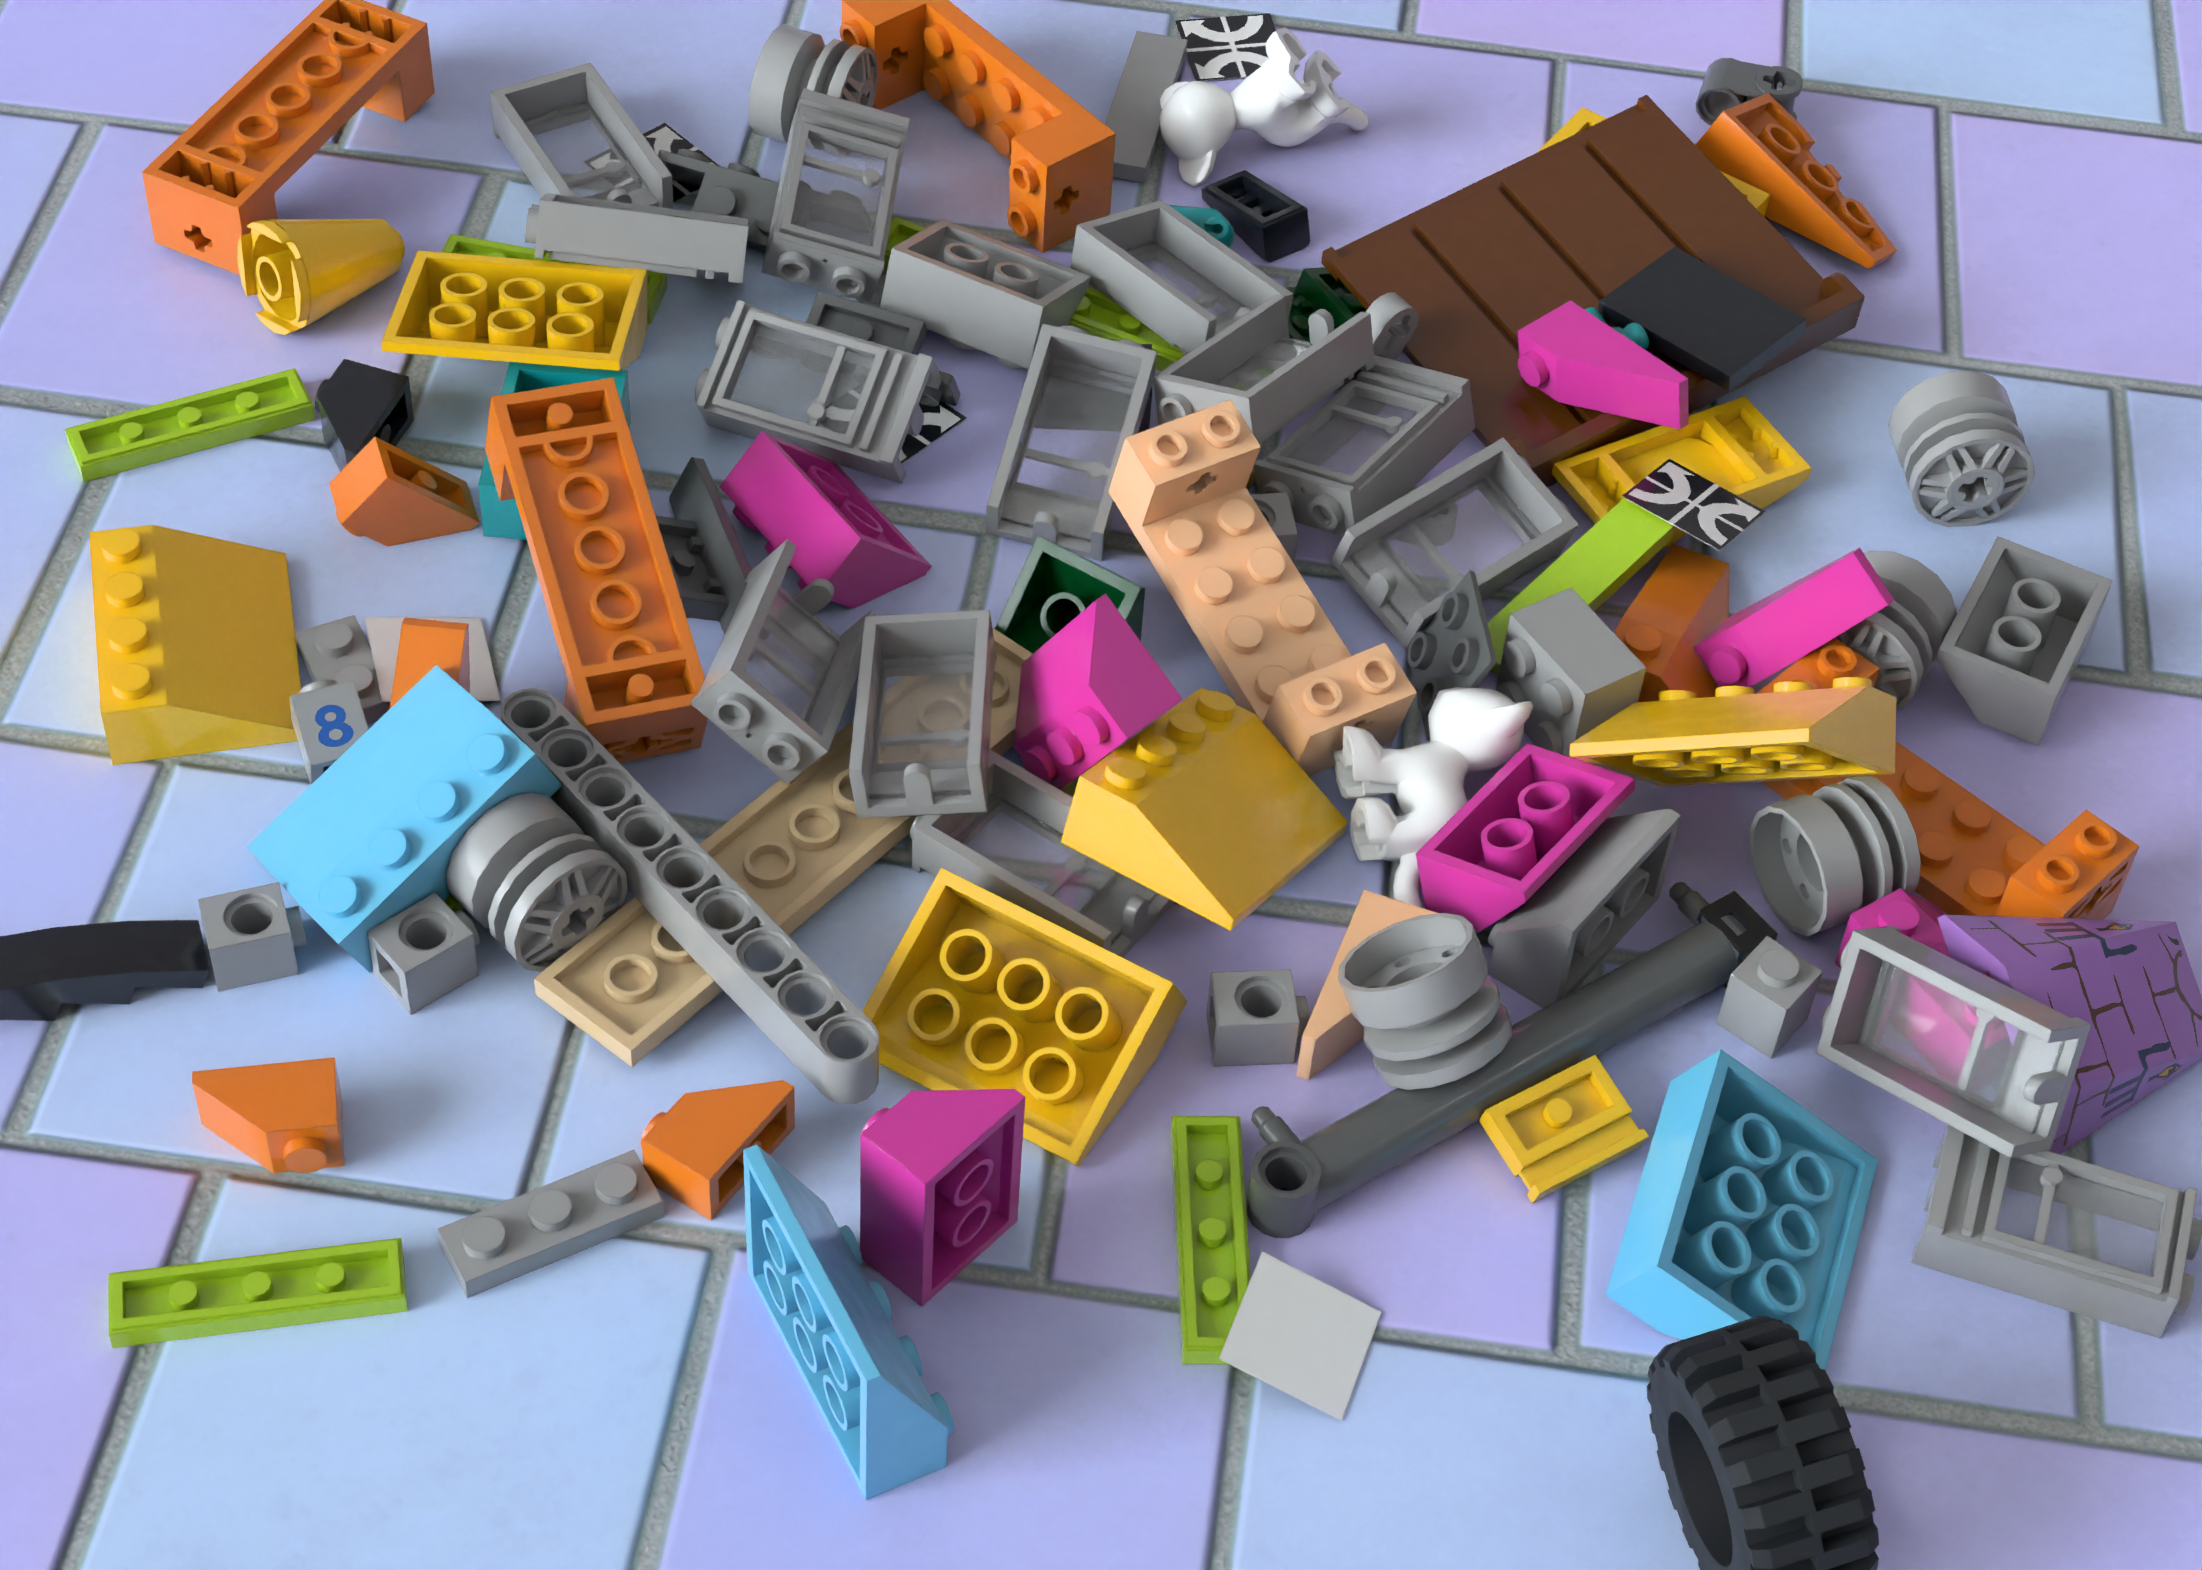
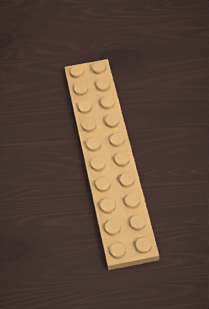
M993 628L997 658L994 667L989 751L992 750L1002 756L1014 745L1021 664L1033 653ZM973 675L904 678L885 694L881 738L943 735L959 730L969 733ZM854 720L834 735L829 751L790 783L787 784L782 779L778 780L699 844L787 935H790L910 833L911 826L917 816L857 818L849 776ZM950 745L880 749L878 766L967 761L968 747L959 751L953 750ZM635 897L534 978L536 996L631 1067L635 1066L723 991Z

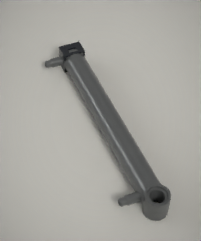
M1677 882L1670 888L1669 896L1678 904V909L1695 926L1513 1024L1512 1036L1502 1052L1484 1067L1459 1080L1433 1088L1412 1090L1396 1088L1302 1140L1269 1107L1261 1106L1252 1113L1251 1120L1259 1129L1260 1136L1268 1145L1256 1153L1252 1162L1246 1201V1212L1251 1224L1261 1233L1274 1238H1291L1303 1233L1310 1227L1315 1212L1475 1124L1486 1109L1593 1055H1599L1721 986L1727 988L1731 973L1766 936L1776 941L1778 933L1736 891L1709 904L1685 882Z

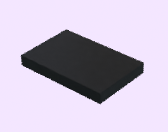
M1677 247L1670 249L1599 300L1598 311L1605 321L1622 329L1630 323L1640 324L1648 336L1650 347L1727 391H1731L1805 335V318Z

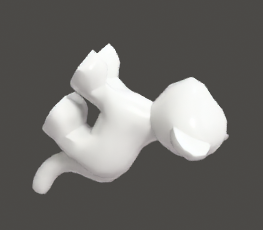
M1286 27L1276 30L1268 38L1265 45L1268 60L1230 93L1212 83L1184 81L1177 82L1165 89L1160 98L1162 108L1160 128L1162 137L1169 149L1179 158V172L1182 180L1193 187L1207 180L1214 169L1218 151L1225 145L1234 130H1252L1269 143L1281 147H1291L1307 141L1331 124H1344L1357 132L1364 131L1369 126V118L1363 110L1351 104L1347 99L1343 97L1338 99L1332 81L1342 73L1328 55L1320 49L1314 52L1306 61L1304 80L1299 81L1295 77L1294 72L1300 66L1299 61L1307 53L1299 39Z
M1455 687L1440 690L1428 714L1430 742L1405 749H1383L1372 733L1358 727L1344 726L1343 750L1334 751L1336 782L1341 796L1346 799H1357L1351 811L1350 836L1352 844L1361 861L1385 860L1400 862L1395 873L1393 885L1394 898L1396 900L1424 908L1419 893L1420 876L1416 853L1468 802L1463 788L1466 774L1468 772L1485 771L1499 767L1510 760L1518 751L1524 733V723L1529 718L1533 709L1531 701L1515 703L1509 697L1496 690ZM1396 795L1403 816H1396L1385 801L1373 796Z

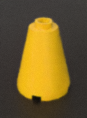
M264 219L250 223L247 226L251 228L250 233L240 236L238 241V268L246 296L256 294L264 308V311L256 313L260 321L274 333L287 335L300 331L397 273L405 254V246L400 233L383 219Z

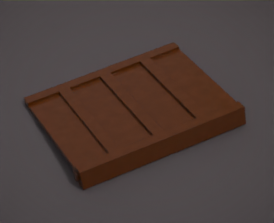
M1648 95L1638 98L1636 105L1337 250H1334L1333 247L1324 250L1321 261L1322 265L1336 281L1341 280L1366 310L1380 296L1395 292L1418 311V326L1402 350L1404 354L1416 366L1469 379L1475 429L1472 432L1485 447L1504 438L1518 455L1527 460L1532 471L1547 488L1558 482L1552 475L1555 463L1661 425L1560 403L1537 387L1530 386L1520 376L1518 369V330L1570 300L1583 309L1595 307L1598 310L1599 300L1673 247H1677L1806 319L1804 336L1731 391L1723 389L1648 346L1646 351L1688 378V412L1690 414L1855 328L1865 298L1858 288L1841 273L1837 272L1823 279ZM1605 321L1607 325H1609L1610 327H1616L1611 323Z

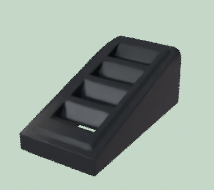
M1240 171L1201 189L1202 199L1211 208L1218 210L1230 222L1234 232L1265 261L1273 262L1309 245L1310 230L1307 208L1248 171Z

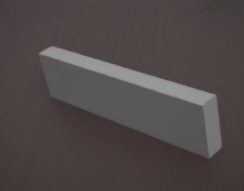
M1141 31L1136 32L1105 125L1116 133L1113 178L1145 183L1161 134L1160 115L1162 108L1160 98L1165 89L1178 82L1187 53V39Z

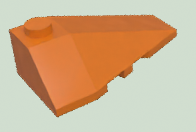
M1769 93L1724 110L1696 143L1700 151L1721 172L1770 194L1765 217L1868 269L1890 259L1897 251L1863 204L1855 199L1843 196L1838 189V182L1842 179L1841 175L1833 165L1826 164L1822 166L1809 151L1815 143L1813 138Z
M1673 544L1624 613L1614 634L1646 667L1638 702L1659 701V692L1667 690L1692 691L1697 693V698L1715 697L1716 688L1719 686L1693 647L1729 618L1728 563Z

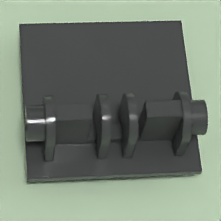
M1471 570L1468 571L1453 592H1449L1444 597L1438 612L1421 632L1414 635L1407 649V661L1411 667L1417 692V706L1421 712L1428 741H1430L1428 714L1438 692L1455 687L1479 688L1480 682L1497 663L1476 575Z

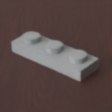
M633 1149L438 1228L439 1242L466 1297L469 1298L664 1217L663 1199Z

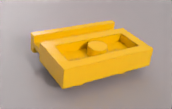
M1596 1055L1486 1109L1479 1119V1122L1515 1177L1520 1176L1529 1190L1526 1195L1531 1203L1640 1148L1649 1137L1645 1129L1639 1130L1630 1117L1632 1109Z

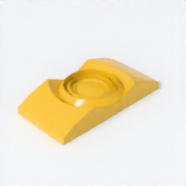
M1746 396L1689 415V424L1681 429L1661 425L1559 461L1553 465L1552 475L1596 524L1624 498L1622 495L1668 459L1677 462L1760 509L1782 498L1809 479L1812 468ZM1674 526L1673 539L1664 547L1671 546L1687 533Z

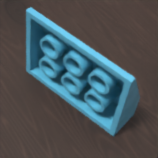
M435 665L266 827L247 848L297 903L348 954L370 973L373 967L367 931L433 893H436L443 901L450 895L447 888L446 871L453 850L469 827L487 810L509 797L529 792L551 797L562 784L539 757L504 723L439 666Z
M1720 1049L1670 1080L1605 1295L1660 1333L1681 1340L1757 1316H1767L1781 1320L1798 1331L1799 1340L1807 1341L1816 1354V1362L1820 1369L1826 1371L1878 1159Z
M757 1144L743 1149L748 1275L865 1500L945 1468L947 1465L948 1436L954 1433L951 1413L941 1394L936 1392L930 1395L920 1378L923 1375L922 1364L912 1340L907 1335L899 1338L891 1325L892 1311L882 1285L876 1279L868 1282L860 1268L862 1256L852 1230L847 1225L838 1227L826 1203Z

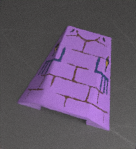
M1942 915L1937 917L1950 958L1984 975L1990 973L1992 979L2070 1018L2078 1017L2091 1024L2051 1150H2049L2050 1152L2062 1154L2202 1059V997L2176 922ZM2006 1023L2013 1045H2015L2020 1029Z

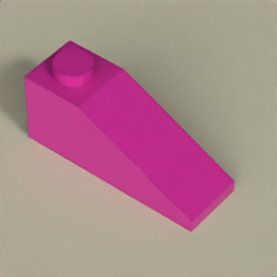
M1571 300L1518 330V369L1520 376L1530 386L1537 387L1555 401L1676 429H1681L1689 424L1688 378Z
M1859 547L1731 615L1693 648L1719 687H1750L1772 676L1885 608L1894 601V598Z

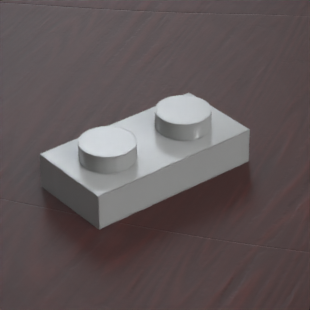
M355 615L295 632L297 650L312 682L332 679L336 680L339 684L354 680L367 725L376 723L390 710L391 702H382L371 647Z

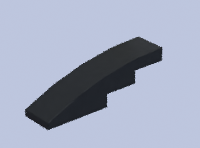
M199 920L119 921L54 927L0 936V1020L55 1021L61 1003L130 1004L136 987L203 988L210 970Z

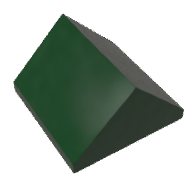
M1037 536L995 629L1029 652L1035 653L1095 600L1106 593L1141 641L1145 588L1042 536Z

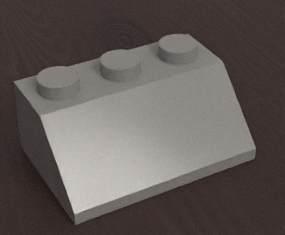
M942 219L892 247L880 308L925 321L928 330L948 337V342L958 348L978 349L996 356L998 362L1006 367L1029 369L1042 324L1056 327L1068 325L1089 287L1091 276Z
M1997 536L1936 655V659L1980 723L2037 746L2039 745L2093 634L2113 580Z
M1669 808L1607 818L1516 913L1510 912L1496 922L1488 939V943L1493 946L1488 974L1541 1008L1574 992L1659 899L1681 815Z

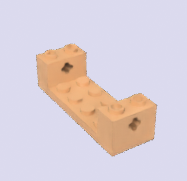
M1230 399L1126 437L1108 492L1237 704L1258 716L1308 776L1335 766L1334 751L1343 750L1344 726H1354L1372 733L1381 746L1392 743L1417 692L1386 643L1355 655H1351L1246 488L1261 446L1233 401Z

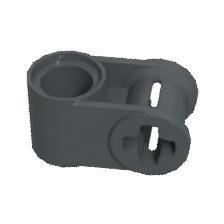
M1721 58L1708 66L1695 103L1696 112L1704 122L1712 125L1724 110L1769 93L1797 120V115L1793 108L1795 98L1802 91L1803 79L1799 73L1786 67H1770L1742 62L1733 58ZM1778 82L1782 83V90H1777Z

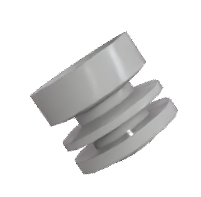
M781 24L773 30L764 44L751 83L748 110L749 123L754 134L787 143L791 123L803 88L873 108L878 81V61L874 50L856 44L850 47L848 42L833 39L825 46L821 35ZM807 138L806 149L818 152L825 150L826 154L846 159L854 152L853 150Z
M1974 370L1949 371L1922 381L1908 390L1894 406L1888 424L1892 442L1900 465L1904 470L1915 508L1928 521L1946 527L1980 524L1993 520L2015 507L2029 491L2035 475L2032 457L2028 447L2025 445L2023 433L2018 428L2016 415L2007 391L1993 376Z
M1868 551L1864 555L1894 598V601L1835 638L1880 668L1874 688L1895 696L1897 711L1902 709L1914 697L1921 681L1927 676L1930 665L1936 659L1938 649L1957 612L1952 594L1937 574L1918 560L1891 551Z
M1852 776L1838 784L1826 785L1815 791L1813 795L1801 794L1769 805L1756 813L1750 827V854L1754 874L1763 896L1777 918L1790 930L1798 934L1810 936L1849 921L1850 915L1853 912L1899 888L1914 894L1919 883L1921 859L1912 824L1906 810L1892 790L1874 776Z
M533 792L509 797L487 810L467 829L453 850L446 871L448 892L484 928H489L490 934L526 970L538 972L544 971L622 907L628 891L627 874L617 861L605 852L592 837L584 835L583 830L548 795Z
M1437 913L1420 915L1394 923L1370 935L1354 947L1339 966L1338 980L1353 1016L1364 1026L1363 1039L1366 1047L1373 1053V1063L1377 1073L1388 1086L1405 1090L1424 1089L1459 1080L1484 1067L1501 1053L1512 1036L1511 1019L1506 1007L1500 1003V992L1497 985L1487 977L1488 962L1475 929L1463 916Z

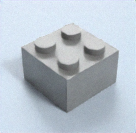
M1569 588L1510 614L1495 690L1506 695L1515 703L1531 701L1533 709L1529 718L1524 723V733L1532 740L1534 746L1570 757V744L1631 704L1638 702L1646 667L1572 588Z

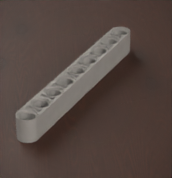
M529 688L513 692L508 696L501 706L502 723L539 757L562 784L550 798L583 830L584 835L592 837L624 869L627 874V888L631 894L825 1097L840 1104H857L867 1100L875 1092L879 1083V1034L873 1022L552 694L545 690Z

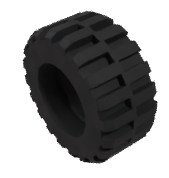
M1757 1316L1664 1346L1653 1359L1647 1374L1650 1379V1383L1647 1385V1400L1651 1405L1652 1411L1649 1414L1652 1433L1657 1441V1456L1661 1470L1664 1471L1669 1486L1668 1493L1673 1508L1678 1512L1683 1525V1534L1689 1548L1694 1550L1700 1570H1877L1879 1557L1875 1549L1879 1545V1535L1872 1514L1875 1511L1872 1492L1866 1484L1863 1472L1866 1469L1860 1449L1856 1448L1849 1430L1851 1428L1844 1407L1839 1406L1833 1393L1834 1386L1824 1369H1820L1816 1362V1354L1807 1341L1799 1340L1798 1331L1781 1320L1767 1316Z

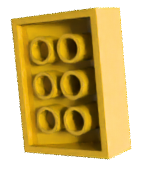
M418 250L382 338V351L621 371L640 358L648 330L647 269Z
M157 525L89 532L100 710L112 765L297 741L291 721L290 695L300 693L302 688L286 553Z
M1861 677L1836 678L1833 680V688L1813 690V685L1810 683L1778 682L1774 684L1773 693L1754 694V689L1750 687L1722 686L1716 688L1715 697L1697 698V693L1692 691L1659 692V701L1635 702L1570 744V757L1660 787L1895 774L1896 697L1873 688V681L1871 679Z
M1201 687L1079 776L1061 843L1231 931L1342 836L1346 831L1348 821L1256 714L1236 705L1230 696L1222 692L1206 690Z
M941 868L862 1012L873 1022L878 1030L879 1064L929 1090H1017L1025 1096L1023 1139L1079 1167L1156 1061L1187 1000L1173 982Z

